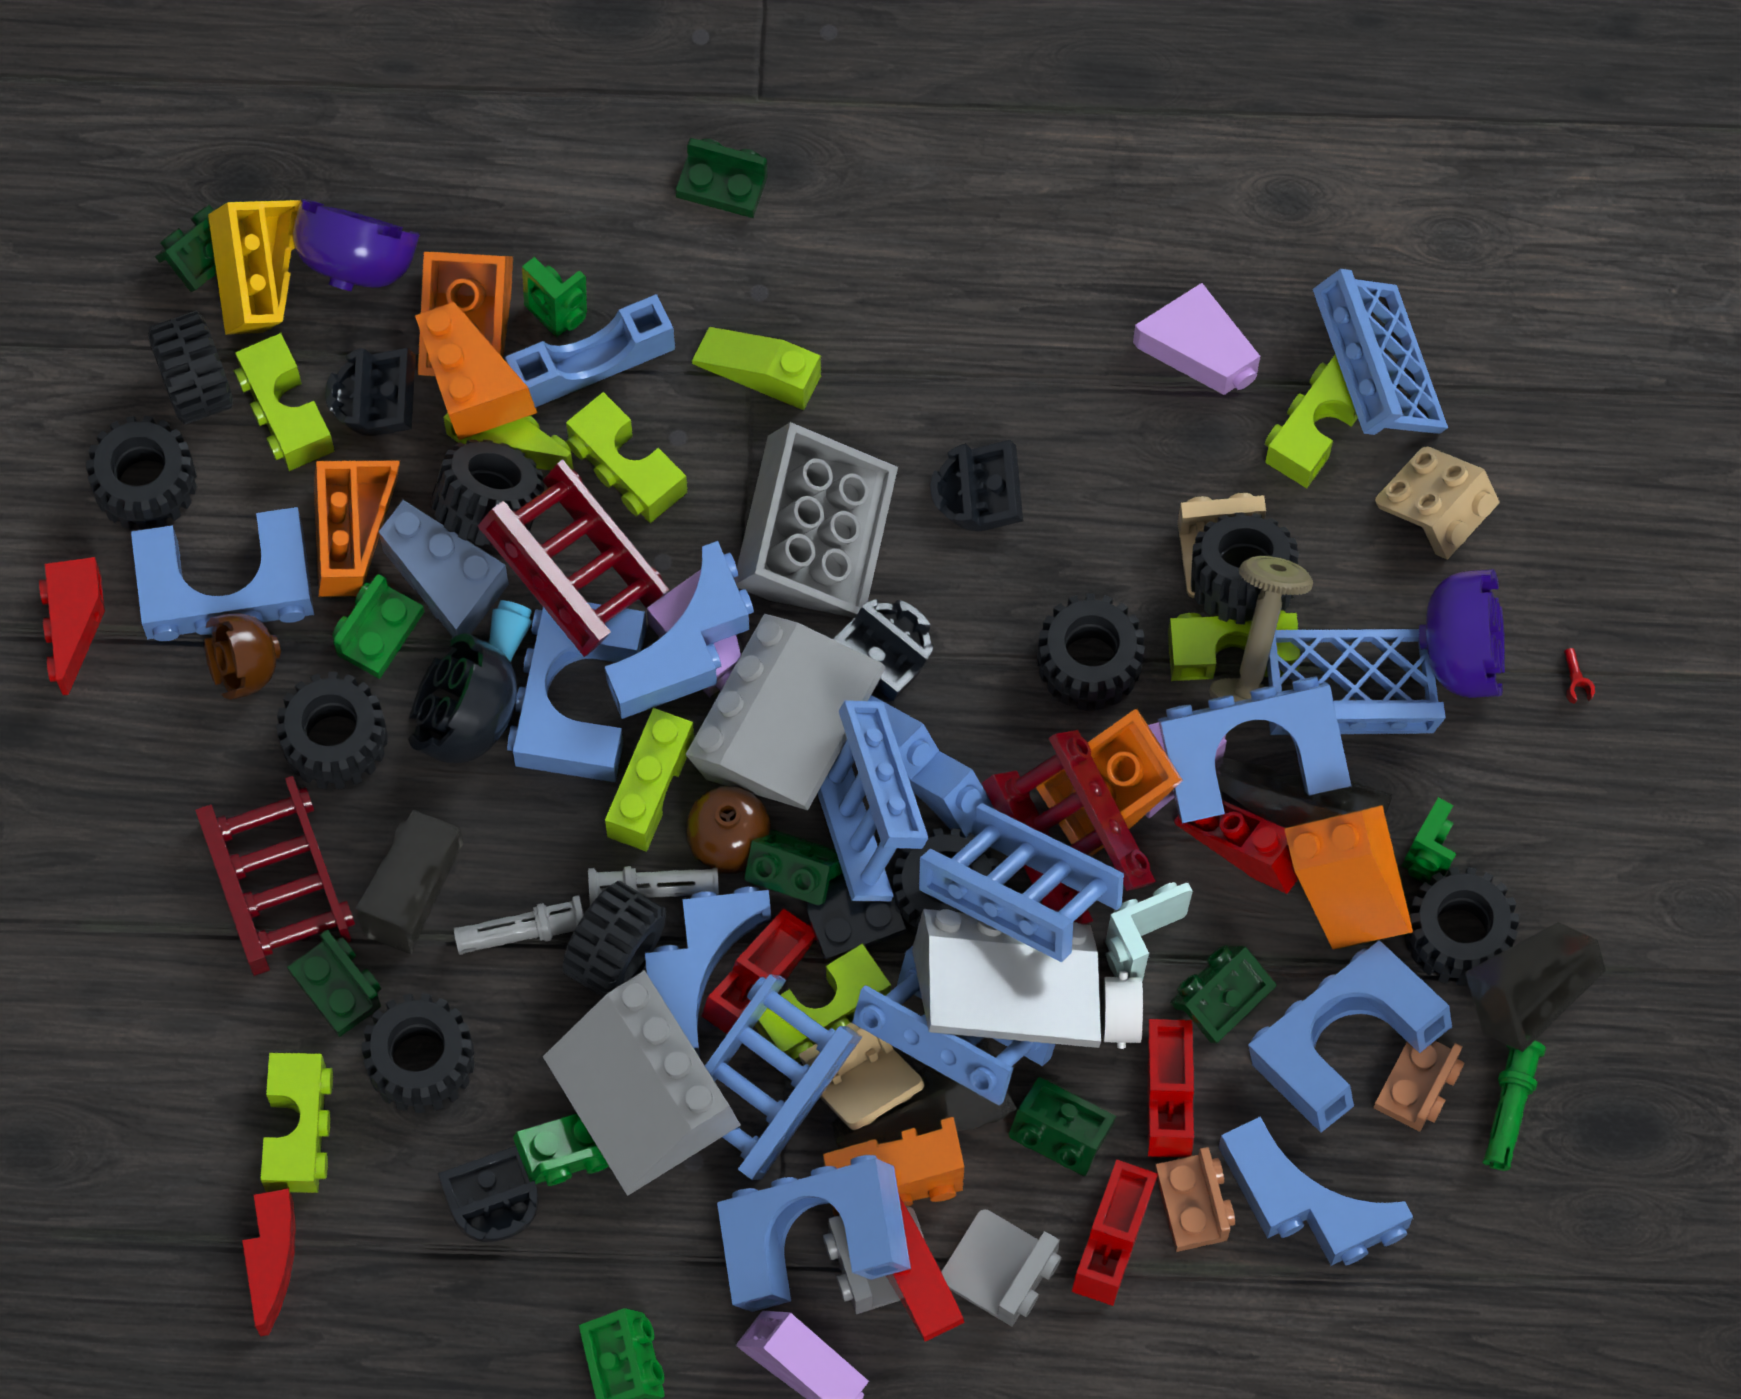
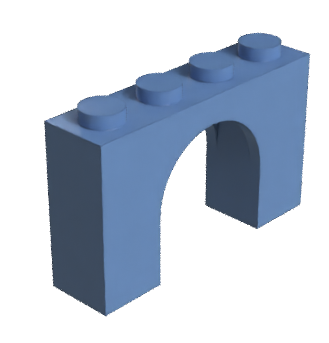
M298 507L256 513L261 547L259 570L246 587L225 596H209L199 593L183 580L179 544L173 525L132 531L131 537L141 622L147 640L171 641L178 638L181 634L195 632L200 635H211L213 627L205 628L207 621L211 617L224 614L241 613L256 617L262 623L276 620L292 623L304 619L305 616L314 615L303 524Z
M588 603L594 610L601 606V604ZM544 607L542 610H535L532 623V634L537 635L535 648H528L526 651L524 673H529L527 686L519 687L516 699V712H521L518 726H511L507 744V750L513 751L516 767L616 782L623 748L622 728L569 719L552 706L548 699V691L557 673L570 663L582 659L619 662L641 652L647 628L645 611L625 609L605 623L611 633L595 650L584 657Z
M1310 677L1292 682L1293 689L1277 692L1275 686L1250 691V699L1235 702L1233 695L1208 700L1209 708L1192 711L1191 705L1167 709V717L1159 718L1158 722L1165 753L1183 780L1173 789L1181 822L1186 823L1225 814L1215 770L1216 751L1228 731L1238 724L1250 720L1271 721L1282 726L1289 733L1295 744L1304 790L1308 795L1350 787L1351 781L1330 685L1326 682L1319 683L1318 677Z
M1380 940L1369 949L1364 948L1357 952L1349 965L1336 975L1331 974L1319 984L1315 992L1305 1000L1293 1003L1280 1020L1271 1027L1267 1026L1259 1030L1251 1043L1248 1044L1252 1066L1320 1132H1323L1354 1107L1350 1084L1315 1050L1320 1034L1329 1024L1348 1015H1372L1387 1022L1419 1053L1452 1028L1449 1005Z
M875 1155L858 1156L850 1160L851 1165L838 1169L834 1166L819 1167L812 1170L809 1177L799 1180L794 1177L780 1178L771 1182L772 1187L760 1191L754 1188L741 1189L733 1192L731 1199L717 1202L732 1305L754 1312L791 1302L784 1255L786 1237L794 1221L803 1212L821 1204H832L843 1220L852 1273L872 1280L911 1269L894 1166L877 1159Z

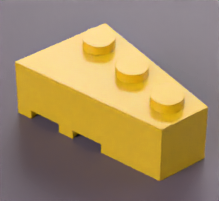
M301 200L227 202L208 214L225 335L264 333L283 322L291 274L288 272L291 250L295 249L293 227Z

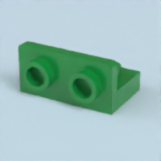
M535 257L522 266L524 306L556 338L567 329L569 331L576 329L584 321L587 313L586 276L581 271H578L563 283L560 275L554 268L549 265L544 267Z
M377 574L371 584L367 582L361 587L355 600V608L349 617L343 616L339 620L332 637L334 638L333 642L337 656L380 679L425 611L423 605L388 587L386 578Z
M1439 797L1401 865L1408 870L1412 878L1423 884L1424 882L1429 884L1431 877L1438 872L1445 876L1456 856L1455 852L1442 846L1454 822L1447 819L1454 805Z
M578 1114L518 1131L513 1136L529 1181H535L536 1184L546 1181L548 1186H553L567 1181L574 1172L586 1169L588 1174H592L609 1167Z
M623 1308L579 1325L596 1399H661L665 1396L662 1385L665 1379L661 1364L656 1360L652 1344L654 1330L651 1322L643 1312Z

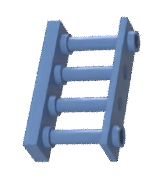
M844 700L838 712L847 741L820 787L818 796L851 900L891 901L894 895L885 867L897 848L922 849L928 840V835L884 703L879 701ZM854 761L858 770L856 778L852 769ZM865 795L869 804L867 812L863 803ZM876 829L881 841L878 846L874 837Z
M983 803L976 807V837L955 856L949 858L930 848L920 857V891L1060 962H1063L1072 953L1073 922L1096 900L1115 910L1122 906L1124 873ZM989 847L1008 856L987 876L968 868ZM1024 865L1043 873L1023 894L1003 885ZM1060 883L1079 891L1059 912L1039 903Z
M912 946L905 953L897 982L898 986L886 996L866 985L861 989L852 1023L1000 1106L1005 1099L1013 1072L1012 1066L1023 1056L1043 1066L1051 1059L1055 1044L993 1038L1007 1046L995 1058L975 1046L984 1037L964 1035L958 1037L953 1034L929 1032L925 1014L920 1016L902 1006L913 995L922 999Z
M769 974L767 979L761 977L753 985L747 995V998L751 1000L705 1065L714 1081L718 1079L767 1116L766 1121L769 1123V1126L760 1138L758 1136L752 1138L738 1127L722 1137L742 1152L740 1157L744 1161L738 1170L751 1180H758L764 1177L862 1038L861 1035L847 1026H839L836 1031L833 1028L827 1030L778 994L786 980L780 975ZM767 1008L817 1044L816 1049L820 1054L811 1066L808 1064L800 1065L753 1030V1027ZM742 1043L792 1080L791 1085L795 1089L786 1102L783 1100L775 1101L727 1065Z

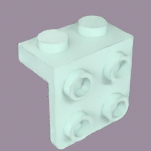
M1175 882L1166 884L1154 891L1151 898L1139 903L1137 899H1131L1122 903L1118 910L1114 909V913L1110 916L1105 943L1110 951L1106 953V958L1111 971L1116 977L1119 976L1120 971H1127L1128 977H1141L1143 981L1149 952L1141 936L1180 920L1187 915L1193 892L1189 883L1179 886Z

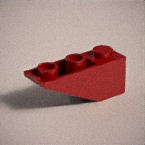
M95 557L45 564L46 579L39 580L42 604H49L50 614L49 618H43L44 636L46 643H52L54 655L47 657L48 676L50 682L57 681L62 695H69L105 613L102 576Z
M1223 800L1225 814L1186 823L1181 822L1179 815L1176 817L1174 823L1253 879L1285 894H1288L1298 881L1284 827Z

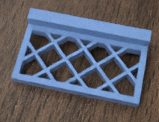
M1339 269L1313 288L1363 433L1375 435L1384 428L1440 434L1448 429L1397 285L1357 280L1354 278L1352 270ZM1379 297L1386 298L1390 311L1378 300ZM1372 312L1385 324L1384 328L1371 316ZM1392 331L1401 339L1403 347L1391 336ZM1385 348L1398 359L1397 364L1384 352ZM1405 367L1413 374L1416 383L1404 372ZM1398 384L1411 396L1410 400L1396 388ZM1418 403L1426 410L1429 419L1417 408Z
M1419 629L1275 631L1267 662L1269 687L1275 686L1277 692H1282L1281 685L1288 677L1293 681L1305 679L1295 669L1307 657L1325 672L1318 681L1319 683L1325 682L1330 677L1348 692L1342 700L1333 701L1340 734L1434 733L1446 718L1444 702H1438L1436 680L1430 666L1428 652L1420 648ZM1291 642L1300 649L1302 655L1290 666L1277 654L1276 643ZM1305 642L1313 643L1310 646H1308ZM1320 642H1330L1343 653L1333 665H1330L1314 651V648ZM1346 642H1353V643H1352L1351 646H1349ZM1360 642H1371L1384 653L1374 665H1371L1354 650ZM1401 642H1418L1420 659L1414 665L1395 650ZM1347 657L1366 673L1356 685L1336 670ZM1387 657L1406 672L1396 685L1377 670ZM1420 665L1422 667V672H1420L1417 669ZM1279 669L1285 673L1281 678ZM1411 676L1424 687L1426 700H1412L1399 688ZM1369 677L1389 692L1383 700H1371L1359 689ZM1394 696L1397 700H1390V698ZM1269 721L1270 735H1289L1282 726Z

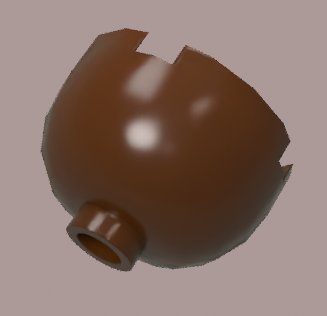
M234 613L211 617L207 621L205 628L213 627L212 637L204 639L207 664L215 685H220L223 681L228 691L221 695L226 699L232 700L258 692L271 680L275 672L276 659H279L281 655L280 644L276 635H270L267 627L261 621L249 615Z
M720 786L707 791L695 801L687 818V842L692 855L698 861L700 860L703 864L710 866V869L717 868L718 873L736 874L746 870L752 840L769 835L771 821L764 804L752 792L738 786Z

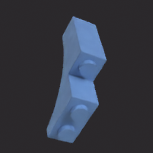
M718 541L702 546V567L697 589L690 604L675 625L659 640L641 652L605 666L607 684L621 719L716 685V669L722 666L713 643L749 630V614L754 613L750 597L746 589L738 590L734 580L735 577L739 576L735 561L730 552L723 554Z
M872 695L870 696V698H869V700H868V701H879V702H883V701H881L880 699H878V698H876V697H874V696H872ZM883 702L913 792L937 814L950 830L951 828L961 830L960 837L967 838L969 833L976 835V807L981 803L993 809L994 807L974 771L940 752L923 723Z
M742 887L736 889L734 894L717 895L715 892L705 891L693 894L690 899H682L688 948L679 949L675 945H665L655 948L651 953H645L647 975L699 1058L698 1018L707 982L716 965L734 943L757 926L771 920L769 890L759 891L757 887Z
M1261 1117L1221 1135L1218 1148L1267 1239L1278 1233L1281 1238L1288 1237L1304 1227L1303 1221L1306 1220L1332 1266L1342 1260L1345 1265L1355 1263L1369 1253L1367 1248L1381 1241L1384 1246H1389L1407 1235L1406 1229L1409 1228L1413 1215L1405 1201L1394 1203L1361 1201L1340 1195L1321 1186L1301 1172L1284 1155L1273 1140Z

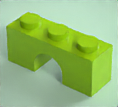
M279 333L235 352L239 368L234 369L233 372L242 392L250 390L255 402L250 403V407L258 425L267 424L271 436L267 437L266 440L275 460L283 458L288 470L291 471L335 452L331 434L314 401L299 407H288L279 402L281 396L286 391L302 384L298 367L282 334Z
M1336 354L1328 365L1322 362L1317 367L1309 382L1312 385L1305 396L1299 393L1295 397L1287 411L1290 417L1283 427L1279 424L1274 426L1264 444L1268 447L1265 463L1305 488H1308L1329 459L1333 440L1320 433L1314 423L1321 418L1334 417L1352 427L1358 419Z
M604 392L566 422L568 434L566 443L571 448V451L581 460L586 457L595 466L594 472L598 479L608 488L613 485L623 495L621 499L624 505L635 516L641 513L651 523L687 493L686 475L659 448L641 460H629L618 453L620 447L633 437L631 419Z
M1281 610L1276 630H1298L1297 613H1286L1284 610ZM1185 613L1177 618H1170L1168 645L1171 681L1213 679L1216 668V654L1228 647H1238L1245 650L1252 621H1245V625L1236 624V620L1229 619L1225 622L1219 620L1218 616L1202 617L1198 613ZM1291 642L1276 643L1277 654L1292 666L1300 657V649ZM1267 666L1264 677H1268ZM1279 669L1280 676H1283L1285 673Z
M656 708L652 709L606 816L605 824L608 838L647 852L663 815L662 807L669 784L673 776L679 777L687 759L685 754L694 740L693 722Z
M862 943L826 966V980L836 995L825 1007L817 1009L805 1007L796 999L790 989L782 993L781 996L825 1029L833 1028L836 1031L839 1026H846L853 1021L860 991L865 985L886 996L891 991V984ZM769 1008L765 1010L755 1024L761 1036L798 1063L801 1062L799 1054L816 1044Z
M269 1053L266 1093L271 1107L295 1110L300 1114V1121L296 1129L287 1136L263 1138L261 1182L266 1192L289 1188L290 1192L318 1193L319 1179L327 1178L328 1156L327 1153L321 1152L322 1136L329 1137L330 1111L324 1110V1094H332L333 1070L332 1068H326L322 1054Z

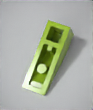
M714 327L708 328L692 359L693 365L801 410L805 409L821 378V355L785 340Z

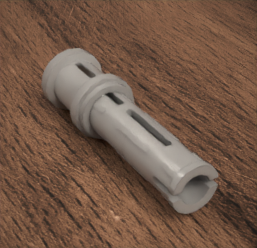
M631 866L624 867L623 871L596 872L595 868H588L590 905L606 889L600 888V886L612 885L617 881L625 883L648 898L692 896L695 893L705 891L715 892L718 895L717 868L636 872V869L631 868ZM695 882L694 884L657 886L658 883ZM646 883H649V884H650L649 886H643V887H637V886H636V884H646Z
M573 896L570 902L547 907L544 903L537 904V907H533L534 911L459 928L455 927L454 935L459 955L537 937L540 938V941L545 940L547 942L551 941L554 935L573 932L584 915L580 896Z

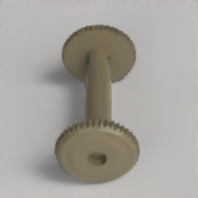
M1256 556L1247 559L1240 565L1239 573L1242 576L1241 578H1244L1250 585H1254V587L1262 590L1258 595L1240 667L1241 677L1240 679L1220 678V680L1217 679V681L1212 682L1209 693L1213 699L1233 695L1235 702L1251 698L1250 691L1268 687L1260 683L1264 678L1282 607L1281 597L1285 594H1306L1312 590L1313 580L1309 573L1296 563L1277 557Z

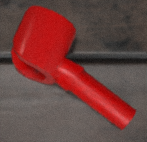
M1566 649L1564 653L1571 680V685L1566 691V697L1569 702L1575 704L1577 696L1574 688L1582 687L1586 690L1587 699L1590 701L1595 694V686L1591 680L1583 678L1575 649Z

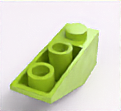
M448 413L443 417L447 435L458 443L466 444L467 440L474 439L478 442H483V439L492 440L493 443H504L510 445L509 447L514 450L518 449L525 453L524 457L532 459L537 464L536 468L551 471L558 462L564 460L570 469L573 470L571 448L557 435L550 437L541 431L539 424L532 416L518 419L461 440L457 438Z

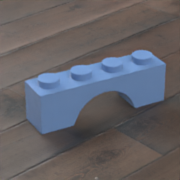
M656 294L619 309L608 325L586 339L561 346L549 345L542 341L506 356L505 361L528 386L536 408L675 350L674 329Z

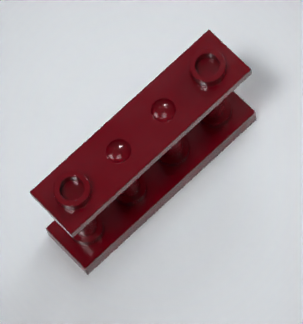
M561 460L543 479L544 484L548 487L547 490L517 511H512L505 501H502L489 511L478 525V528L585 657L595 650L611 633L605 623L638 599L646 608L663 597L669 591V588L664 584L660 573L646 562L584 486L579 474L571 470L564 460ZM560 502L575 521L543 544L538 543L525 525ZM586 534L601 554L567 577L554 563L552 558ZM613 567L628 586L594 610L578 591Z
M1078 730L1057 733L1049 737L1056 754L1020 777L1017 770L994 774L981 783L995 810L1051 837L1049 834L1050 828L1084 807L1095 830L1070 845V847L1088 855L1103 845L1115 867L1114 869L1124 873L1123 885L1126 891L1150 886L1156 882L1150 871L1147 857L1139 850L1091 756L1089 744L1081 737ZM1064 769L1075 792L1039 815L1030 797V791ZM1024 865L1032 884H1034L1043 873ZM1060 883L1041 902L1044 906L1059 912L1079 891ZM1087 909L1074 922L1088 925L1093 922V919Z
M293 776L285 778L291 797L226 819L225 815L216 818L212 804L195 810L253 976L270 971L266 956L273 954L272 949L334 927H338L340 935L347 943L352 941L348 931V927L355 925L347 900L341 903L337 900L307 813L314 811L306 787L297 788ZM297 813L304 835L239 857L238 853L229 855L225 842L233 840L232 835ZM307 851L311 852L318 871L317 873L254 895L251 891L243 894L238 880L246 878L245 873ZM324 888L331 911L266 933L265 929L256 932L252 918L260 916L259 911Z

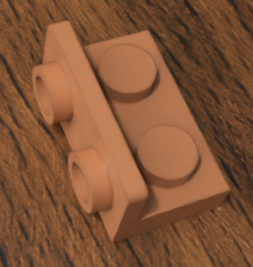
M1434 1041L1419 1053L1407 1042L1375 1102L1374 1109L1421 1132L1426 1120L1435 1123L1446 1099L1439 1096L1445 1083L1454 1086L1465 1062L1458 1059L1463 1046L1455 1043L1451 1049Z
M1209 1147L1200 1148L1198 1155L1156 1164L1155 1173H1158L1157 1180L1176 1252L1227 1241L1230 1226L1235 1225V1216L1231 1201L1229 1199H1222L1219 1184H1224L1223 1169L1219 1158L1212 1159Z

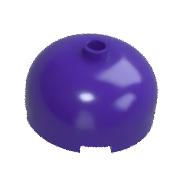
M301 199L293 227L295 249L301 260L309 268L330 277L328 285L347 291H352L354 285L370 288L384 287L400 279L410 267L420 234L412 231H402L403 227L335 207L329 208L319 202Z
M1494 569L1462 571L1444 579L1435 588L1427 606L1426 624L1419 625L1421 650H1427L1430 666L1435 677L1443 687L1459 696L1468 698L1499 697L1503 693L1502 683L1497 684L1496 673L1505 672L1503 609L1500 606L1499 599L1494 598L1491 590L1499 588L1497 574Z

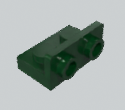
M690 138L687 144L688 156L676 188V198L754 218L768 177L767 159L753 150H735L724 147L712 139L698 140Z
M210 204L190 218L194 225L185 233L178 228L160 242L164 249L154 256L159 263L166 260L190 292L197 290L217 274L208 214L219 207L213 209Z
M772 829L769 835L752 840L745 880L815 905H821L826 900L829 881L843 872L836 850Z
M326 930L320 934L322 942L287 968L291 976L335 1033L341 1037L381 1008L377 994L381 987L368 969L360 972L352 962L356 955L342 936L335 940L331 933Z
M1225 945L1218 948L1207 959L1209 965L1199 975L1189 976L1178 986L1177 992L1179 994L1170 1002L1176 1010H1184L1210 1043H1218L1277 986L1246 946L1228 947Z
M1038 1077L1017 1111L1009 1137L1024 1147L1032 1149L1059 1163L1063 1167L1086 1176L1097 1151L1110 1132L1116 1116Z

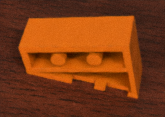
M455 302L415 315L458 440L537 413L528 386Z
M316 461L314 499L318 597L357 596L361 587L365 584L378 543L379 530L384 524L397 483L400 461Z
M954 1117L941 1120L942 1129L922 1135H917V1130L912 1128L901 1131L903 1138L901 1140L878 1144L877 1140L874 1139L823 1154V1167L834 1166L838 1169L851 1165V1159L863 1155H875L877 1159L893 1165L898 1193L905 1206L913 1205V1200L930 1197L932 1202L949 1200L956 1196V1192L963 1191L964 1162ZM831 1204L833 1215H840L836 1208Z

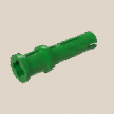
M1515 1036L1508 1038L1506 1047L1510 1051L1505 1071H1501L1498 1077L1499 1086L1502 1089L1488 1147L1483 1158L1484 1165H1490V1168L1508 1171L1511 1168L1528 1095L1536 1090L1538 1082L1534 1077L1540 1057L1544 1056L1546 1047L1542 1043L1526 1037Z

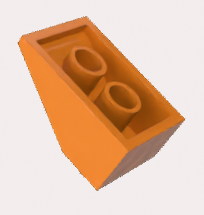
M424 252L421 313L455 302L503 358L511 302L513 256ZM420 332L418 375L435 376Z
M1134 709L1088 742L1091 756L1129 829L1183 781L1138 709ZM1064 769L1036 787L1048 808H1051L1075 792ZM1084 807L1058 823L1071 844L1095 830ZM1102 845L1101 847L1097 848L1088 855H1094L1102 848H1104V846Z
M1383 805L1284 829L1294 871L1332 949L1413 932Z

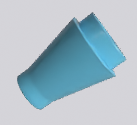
M500 600L498 608L492 610L489 643L502 651L511 662L533 623L530 620L532 610L514 602Z

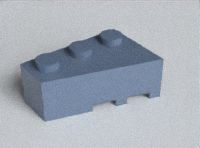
M404 500L379 530L383 552L412 589L416 590L425 601L435 618L439 619L452 635V639L462 633L471 634L509 585L505 564L469 541L459 538L455 532H449L444 528V525Z

